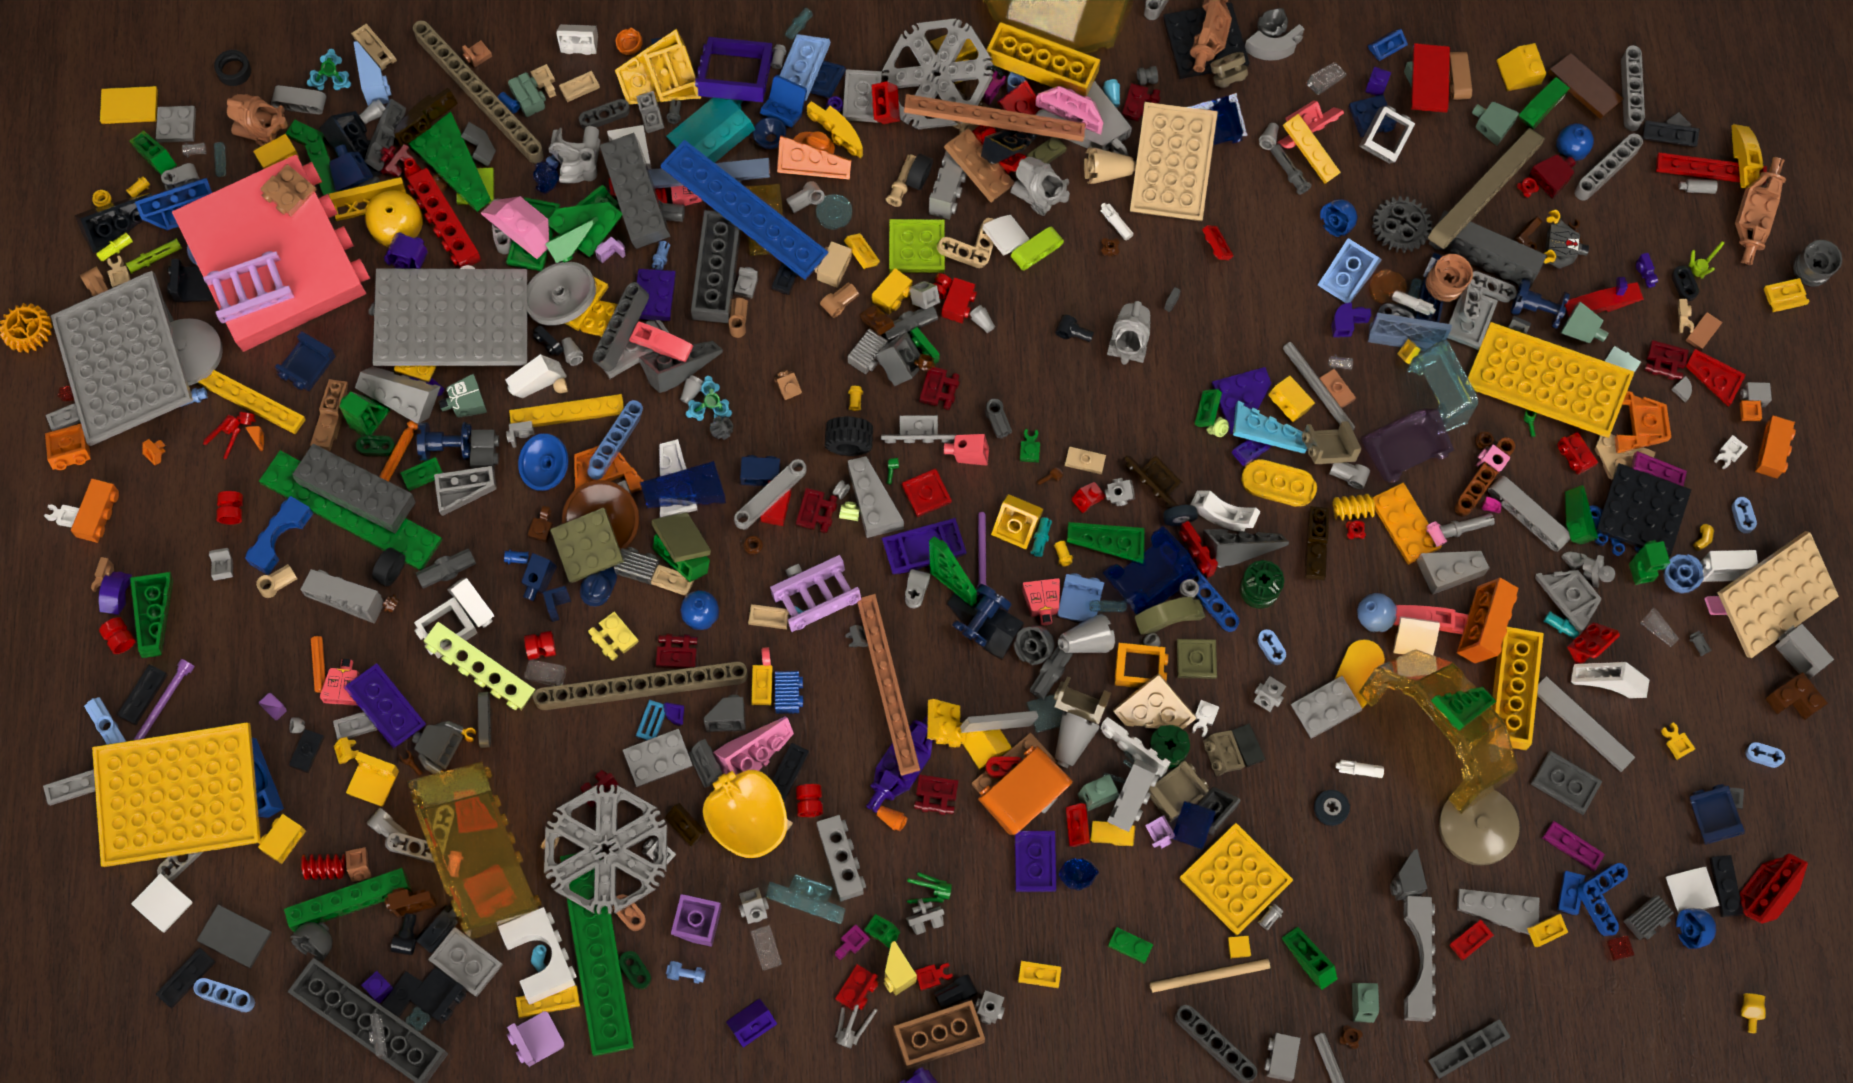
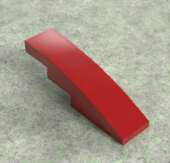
M1638 282L1627 284L1628 288L1624 295H1616V287L1570 299L1564 305L1568 316H1570L1578 302L1583 303L1597 314L1606 310L1610 312L1644 300Z

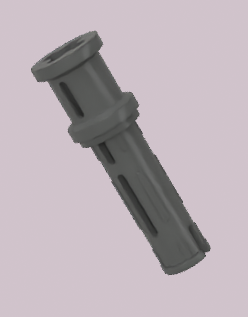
M1275 145L1271 149V153L1287 173L1288 181L1296 187L1298 195L1307 192L1312 186L1311 183L1307 182L1303 177V172L1294 166L1281 145Z

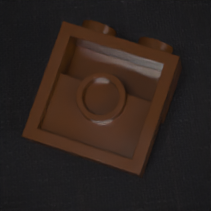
M397 888L392 890V893L387 894L388 897H385L387 909H390V912L394 913L397 918L405 916V913L414 914L437 907L436 899L430 891L426 890L416 891L412 895L408 889Z

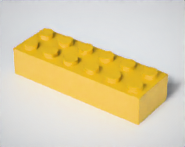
M1002 22L999 23L987 48V52L992 58L990 61L993 62L994 66L1053 88L1060 86L1072 89L1082 96L1088 95L1099 72L1100 59Z
M1507 627V633L1501 645L1502 650L1496 660L1492 697L1497 702L1491 707L1487 744L1527 750L1532 745L1544 633Z

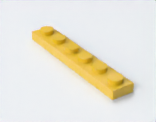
M215 370L207 378L198 381L200 386L293 434L298 432L306 420L303 415Z
M622 394L514 409L509 410L510 422L512 424L532 421L533 427L615 416L621 414L624 404Z

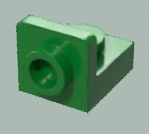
M877 914L873 916L864 930L868 935L881 941L888 948L891 947L892 942L897 941L900 931L893 923Z

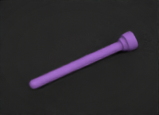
M979 512L978 514L979 585H986V514L984 512ZM977 592V598L982 599L983 596Z
M183 659L177 664L178 668L176 669L178 672L134 740L144 739L183 677L187 676L188 673L191 674L195 667L194 665Z

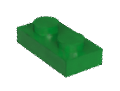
M297 120L293 121L285 133L288 138L304 146L319 140H323V142L326 140L322 132Z
M918 327L911 330V340L916 348H919L922 354L931 356L934 359L933 363L937 364L940 359L938 351Z
M1220 390L1203 391L1195 420L1196 426H1214L1222 395Z
M435 457L401 472V476L408 491H411L435 480L434 474H441L443 472Z
M1116 927L1108 947L1145 964L1153 944Z

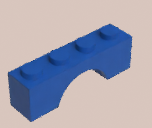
M292 496L285 500L277 515L270 519L267 529L259 534L256 544L248 549L245 557L247 562L266 575H269L279 562V558L275 553L277 538L286 530L293 528L303 529L313 515L310 507Z
M252 738L258 816L269 818L283 810L284 807L256 738Z

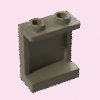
M1349 421L1341 422L1338 430L1314 431L1312 425L1307 424L1302 433V441L1305 443L1308 454L1314 464L1356 462L1361 451Z
M1067 676L1065 682H1060L1054 699L1057 700L1055 707L1099 724L1111 692L1104 690L1100 700L1069 688L1068 685L1071 678Z
M1183 760L1178 767L1156 782L1155 787L1150 786L1148 793H1151L1150 799L1171 823L1203 799L1209 792V786L1203 778L1200 779L1196 775L1194 766L1191 763L1187 764Z

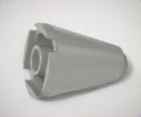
M1102 614L1093 616L1061 634L1058 640L1059 648L1065 653L1110 652L1109 650H1112L1115 644L1114 631H1110L1108 626L1111 624L1110 621Z
M1063 711L1055 759L1058 760L1057 764L1068 768L1069 765L1073 766L1100 726L1093 722L1091 724L1082 717Z

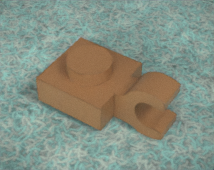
M100 558L94 574L96 578L91 585L93 592H96L97 588L101 586L105 575L110 576L114 572V565L108 558Z

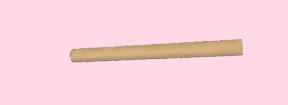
M1263 959L1150 982V989L1153 993L1270 969L1269 959Z

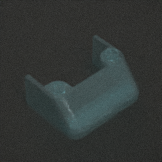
M1442 340L1414 357L1407 369L1409 373L1424 374L1439 403L1436 415L1439 421L1443 423L1439 429L1440 433L1468 423L1478 405L1477 395L1447 340Z

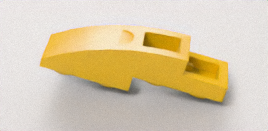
M811 101L807 105L808 117L812 121L820 123L827 131H831L832 140L836 145L844 147L851 155H856L861 159L863 156L861 141L846 118L831 106L825 111Z
M1733 124L1731 126L1734 158L1739 161L1740 186L1746 189L1760 177L1759 171L1764 168L1759 143L1753 131L1749 127Z

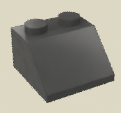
M907 332L883 346L876 353L878 362L883 366L888 379L892 381L894 386L912 379L920 370L918 365L914 363L915 360L919 359L920 353Z
M729 695L728 698H723L704 717L706 732L746 731L744 698L739 695Z
M1418 849L1413 850L1405 859L1391 881L1390 891L1392 896H1395L1396 901L1404 900L1407 896L1420 897L1427 890Z

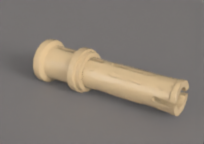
M907 155L899 177L892 184V191L886 198L890 205L895 207L902 205L903 195L908 190L906 185L907 177L916 156Z

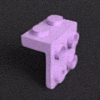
M546 1011L519 1026L514 1023L507 1027L510 1032L507 1034L509 1041L512 1045L516 1044L519 1049L516 1054L520 1062H525L529 1067L564 1047V1042L549 1013Z

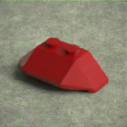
M1789 853L1784 855V857L1762 864L1739 893L1744 915L1761 924L1778 919L1800 890L1808 863Z

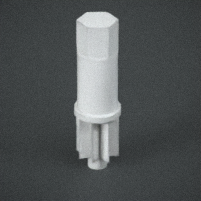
M1103 203L1101 205L1103 215L1125 241L1129 240L1134 233L1110 204L1106 205Z
M1398 290L1392 296L1393 301L1423 314L1430 315V313L1434 314L1436 311L1433 308V304Z
M1341 760L1340 763L1336 762L1335 768L1339 769L1341 773L1382 778L1384 775L1383 766Z

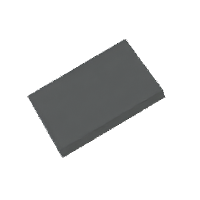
M1550 750L1532 780L1531 785L1584 815L1602 780Z
M217 905L197 941L251 969L272 932Z

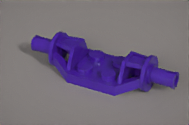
M928 713L922 722L913 720L912 725L909 726L921 771L901 776L892 743L877 765L874 782L870 785L875 793L868 804H866V807L870 810L872 808L873 812L877 813L885 799L893 801L895 797L909 791L930 760L933 740L926 739L925 744H923L927 736ZM895 784H897L898 786H897L893 791L890 792V790L893 788V786H894Z

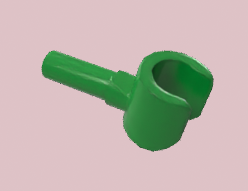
M1526 410L1523 420L1528 423L1531 437H1535L1534 420L1537 413L1532 411V416H1529Z
M898 458L888 460V485L892 483L893 469L899 468Z

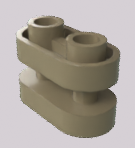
M1232 53L1210 64L1212 72L1218 73L1213 77L1216 86L1225 88L1235 81H1243L1248 76L1247 66L1242 65L1245 63L1244 53Z

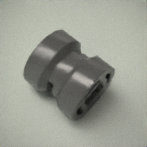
M1150 66L1147 69L1143 67L1137 68V79L1140 86L1146 85V83H1158L1156 66Z

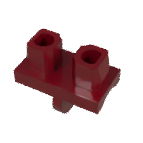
M404 144L394 154L393 152L396 149L394 146L391 145L389 149L383 147L380 150L383 154L380 160L384 163L387 159L389 161L380 172L384 175L388 173L392 177L397 178L403 171L396 165L398 160L404 164L407 158L413 159V156L407 151L409 147Z
M601 770L595 776L598 783L593 787L598 786L597 791L599 794V787L603 785L604 792L608 793L611 790V785H614L616 788L619 784L611 773L608 774ZM588 782L581 786L580 789L582 793H585L593 787ZM588 801L587 804L592 808L596 802Z

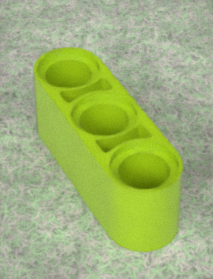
M1052 226L1048 227L1012 252L1011 258L1021 270H1026L1058 249L1064 240Z

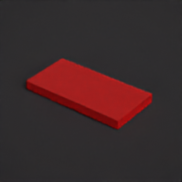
M1414 43L1411 93L1412 110L1447 113L1450 47Z

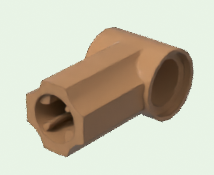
M97 266L80 274L82 281L87 289L91 291L93 297L108 290L104 283L105 279Z
M848 282L834 294L826 295L820 305L832 318H835L843 312L846 305L859 296V293L854 285Z
M743 298L732 299L729 329L730 334L736 338H740L746 333L748 300Z

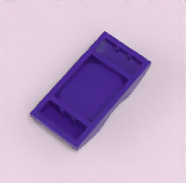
M956 518L882 538L892 574L907 573L911 569L918 570L930 565L929 540L934 536L939 540H943L948 545L955 558L965 555L966 549Z

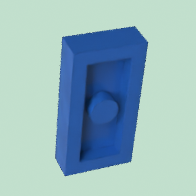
M1569 871L1563 872L1557 911L1576 916L1579 914L1581 898L1578 894V888L1584 882L1585 875Z

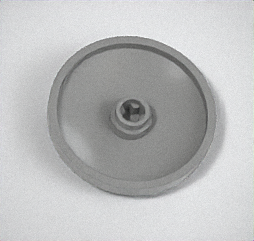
M561 262L551 265L535 275L527 285L526 310L530 317L540 324L559 325L567 323L580 316L591 305L596 294L595 279L588 268L576 262Z
M188 318L170 322L188 384H196L198 381L207 378L219 365L223 353L221 339L216 330L204 321Z

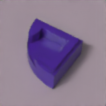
M1625 277L1616 278V295L1625 294L1628 288Z
M664 703L663 707L667 718L675 725H683L684 706Z

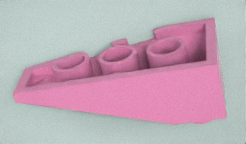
M783 717L726 743L714 751L713 755L716 762L720 765L723 774H727L732 770L735 775L747 770L759 771L763 766L768 765L770 757L776 751H779L794 733L788 718Z

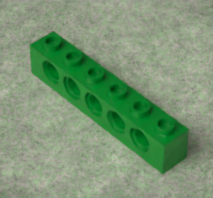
M403 868L290 906L285 908L284 912L288 926L294 932L300 925L307 922L323 923L385 901V897H388L387 894L392 893L394 889L404 888L410 892L412 890L406 872Z

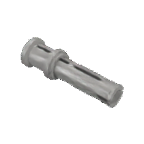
M1489 513L1461 522L1454 520L1450 524L1441 525L1440 529L1445 539L1453 536L1457 538L1464 532L1492 526L1495 524L1494 518L1490 519L1493 515Z

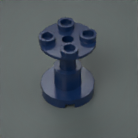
M1522 279L1512 304L1511 314L1518 316L1522 308L1534 312L1540 309L1554 314L1551 327L1557 329L1561 318L1565 314L1566 307H1564V304H1567L1570 294L1564 292L1559 303L1542 299V294L1530 291L1531 281Z
M420 422L418 424V429H421V434H417L418 455H422L419 458L420 461L429 460L431 451H444V447H461L463 459L467 460L470 457L471 443H469V435H471L472 430L471 424L463 422L461 435L444 436V432H430L428 422Z
M980 584L976 591L983 597L975 607L977 613L968 626L957 620L953 622L952 626L959 631L964 630L962 634L970 640L975 638L974 641L984 647L987 641L977 632L987 618L992 619L998 608L1008 612L1012 604L1002 595L999 596L995 593L996 591L990 587Z

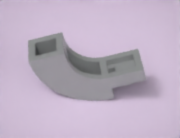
M1299 24L1288 34L1280 38H1271L1258 31L1246 40V52L1262 60L1286 58L1294 53L1296 45L1303 39L1304 28Z

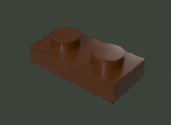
M875 305L859 314L861 320L879 336L895 327L893 320Z

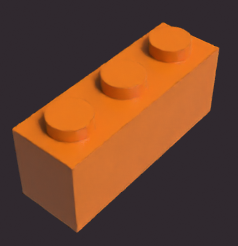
M1772 416L1767 421L1755 472L1778 478L1782 473L1786 472L1788 467L1786 459L1792 450L1790 441L1793 440L1796 432L1793 429L1795 422L1777 416Z
M91 479L71 528V532L75 537L96 543L99 542L100 537L104 535L105 524L112 515L113 504L117 502L119 497V491L114 484Z

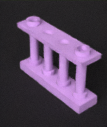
M276 251L265 252L261 257L222 271H212L207 274L208 276L203 277L208 286L213 284L221 305L220 310L216 311V314L221 323L295 298L291 288L283 286L275 262L281 260ZM268 265L276 287L275 291L269 293L265 292L257 268ZM250 272L258 294L250 300L247 299L239 278L240 274ZM229 278L232 279L239 298L238 304L233 306L228 304L221 285V281Z
M840 555L770 587L774 601H783L792 617L787 619L791 632L803 629L806 625L846 606L854 605L861 600L859 588L856 587L851 590L841 573L845 571ZM832 576H835L844 592L835 598L824 581ZM815 584L819 586L826 599V602L817 606L807 590L808 587ZM800 592L809 610L798 614L789 597Z

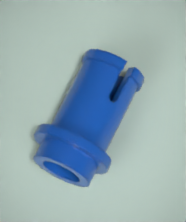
M505 92L498 95L497 98L511 113H516L520 109L518 101L510 98Z
M509 549V551H505L504 562H508V564H528L529 552H516Z

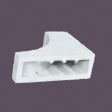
M1627 662L1574 664L1571 682L1574 685L1601 687L1623 694L1628 698H1647L1649 679Z

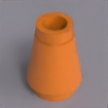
M881 806L877 812V816L894 831H901L907 822V817L902 812Z

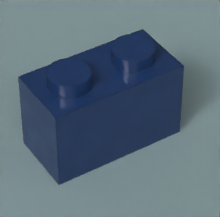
M755 455L742 457L741 485L766 486L769 481H772L780 473V458L774 456L758 458Z

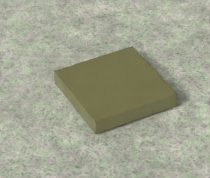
M1177 639V678L1216 679V640Z

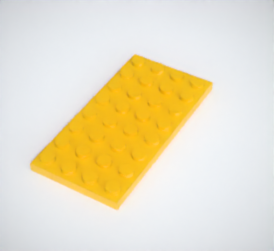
M1490 322L1465 383V388L1609 438L1634 371Z

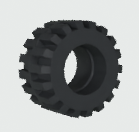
M850 416L828 420L825 432V448L828 451L844 456H858L871 451L873 441L872 423Z

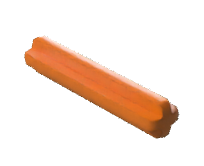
M314 636L311 638L314 690L317 693H321L326 680L323 638L321 636Z

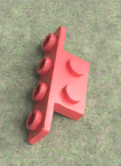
M1313 100L1285 119L1288 122L1299 114L1311 132L1314 133L1323 129L1326 124L1338 120L1339 116L1344 114L1342 109L1333 107L1322 114L1318 101ZM1290 135L1277 142L1281 147L1287 149L1296 145Z

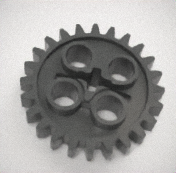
M1399 196L1398 201H1396L1392 197L1390 202L1385 200L1384 205L1380 204L1379 208L1376 209L1375 216L1372 219L1374 222L1372 228L1375 229L1374 235H1379L1377 241H1384L1382 246L1389 245L1388 250L1395 247L1396 252L1400 248L1405 253L1408 248L1410 252H1413L1414 247L1419 249L1421 244L1424 245L1426 240H1428L1429 233L1432 231L1430 227L1432 221L1429 220L1431 215L1425 214L1427 208L1421 209L1422 203L1415 204L1416 199L1409 202V197H1406L1404 201Z

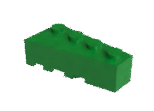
M171 572L130 578L138 651L141 658L162 655L173 587Z

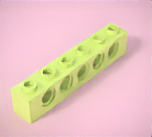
M439 622L436 623L424 639V643L427 644L425 647L433 654L436 652L440 653L443 656L441 658L449 665H452V663L459 667L458 671L466 677L469 674L475 678L474 682L482 688L486 685L491 689L490 693L498 699L501 697L508 701L506 704L515 711L517 708L522 711L535 692L533 687ZM445 640L452 643L451 648L448 650L441 648V643ZM466 652L468 654L467 660L459 661L457 659L458 653ZM476 663H482L484 670L477 673L473 670V666ZM493 674L499 675L501 677L500 682L492 684L489 681L490 676ZM513 685L517 688L514 695L506 694L505 690L508 686Z

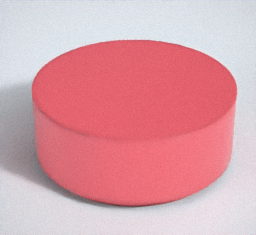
M769 647L762 648L763 665H771Z

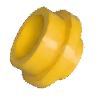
M97 190L92 198L96 207L108 205L112 200L110 193L105 190Z

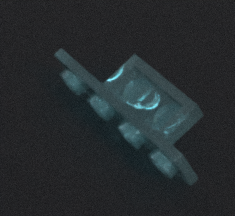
M796 874L789 888L770 882L768 885L767 898L832 922L841 924L846 910L843 907L828 902L832 894V887Z

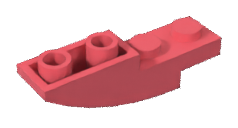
M639 321L628 340L629 342L650 348L656 353L686 362L693 348V345L687 341Z
M1396 605L1397 618L1393 625L1399 626L1400 616L1438 621L1440 622L1439 631L1463 634L1468 614L1457 613L1454 609L1441 607Z

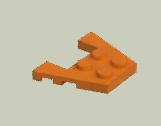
M1627 391L1622 405H1629L1633 436L1617 435L1615 437L1616 453L1669 441L1671 439L1667 405L1647 397L1640 398L1634 396L1633 392Z
M599 446L574 454L575 490L585 483L597 481L589 477L587 470L590 459ZM620 452L605 475L598 479L612 481L624 476L631 493L647 488L645 481L639 477Z

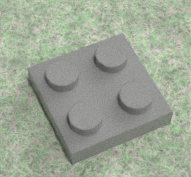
M195 106L158 107L157 142L194 141Z

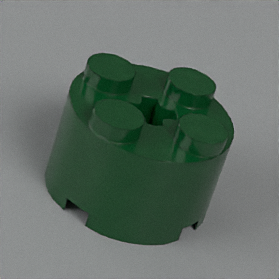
M1175 725L1160 726L1152 735L1148 750L1152 748L1158 753L1157 757L1163 761L1166 758L1170 761L1168 769H1173L1179 766L1188 755L1190 750L1188 733ZM1167 744L1171 745V750L1167 749Z

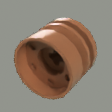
M1447 254L1442 256L1427 275L1426 287L1429 293L1435 299L1442 302H1450L1457 299L1472 280V267L1460 255Z

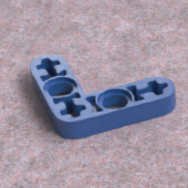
M1622 863L1608 866L1580 884L1578 888V894L1598 931L1603 936L1615 935L1619 930V924L1602 894L1627 878L1628 870ZM1618 869V876L1612 877L1611 874L1616 873ZM1601 876L1606 879L1607 884L1605 887L1600 884ZM1597 903L1602 908L1601 914H1598L1595 911V905Z

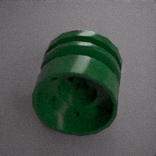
M1261 560L1252 563L1245 571L1240 583L1241 598L1253 608L1263 609L1270 607L1276 602L1284 586L1283 572L1271 561Z

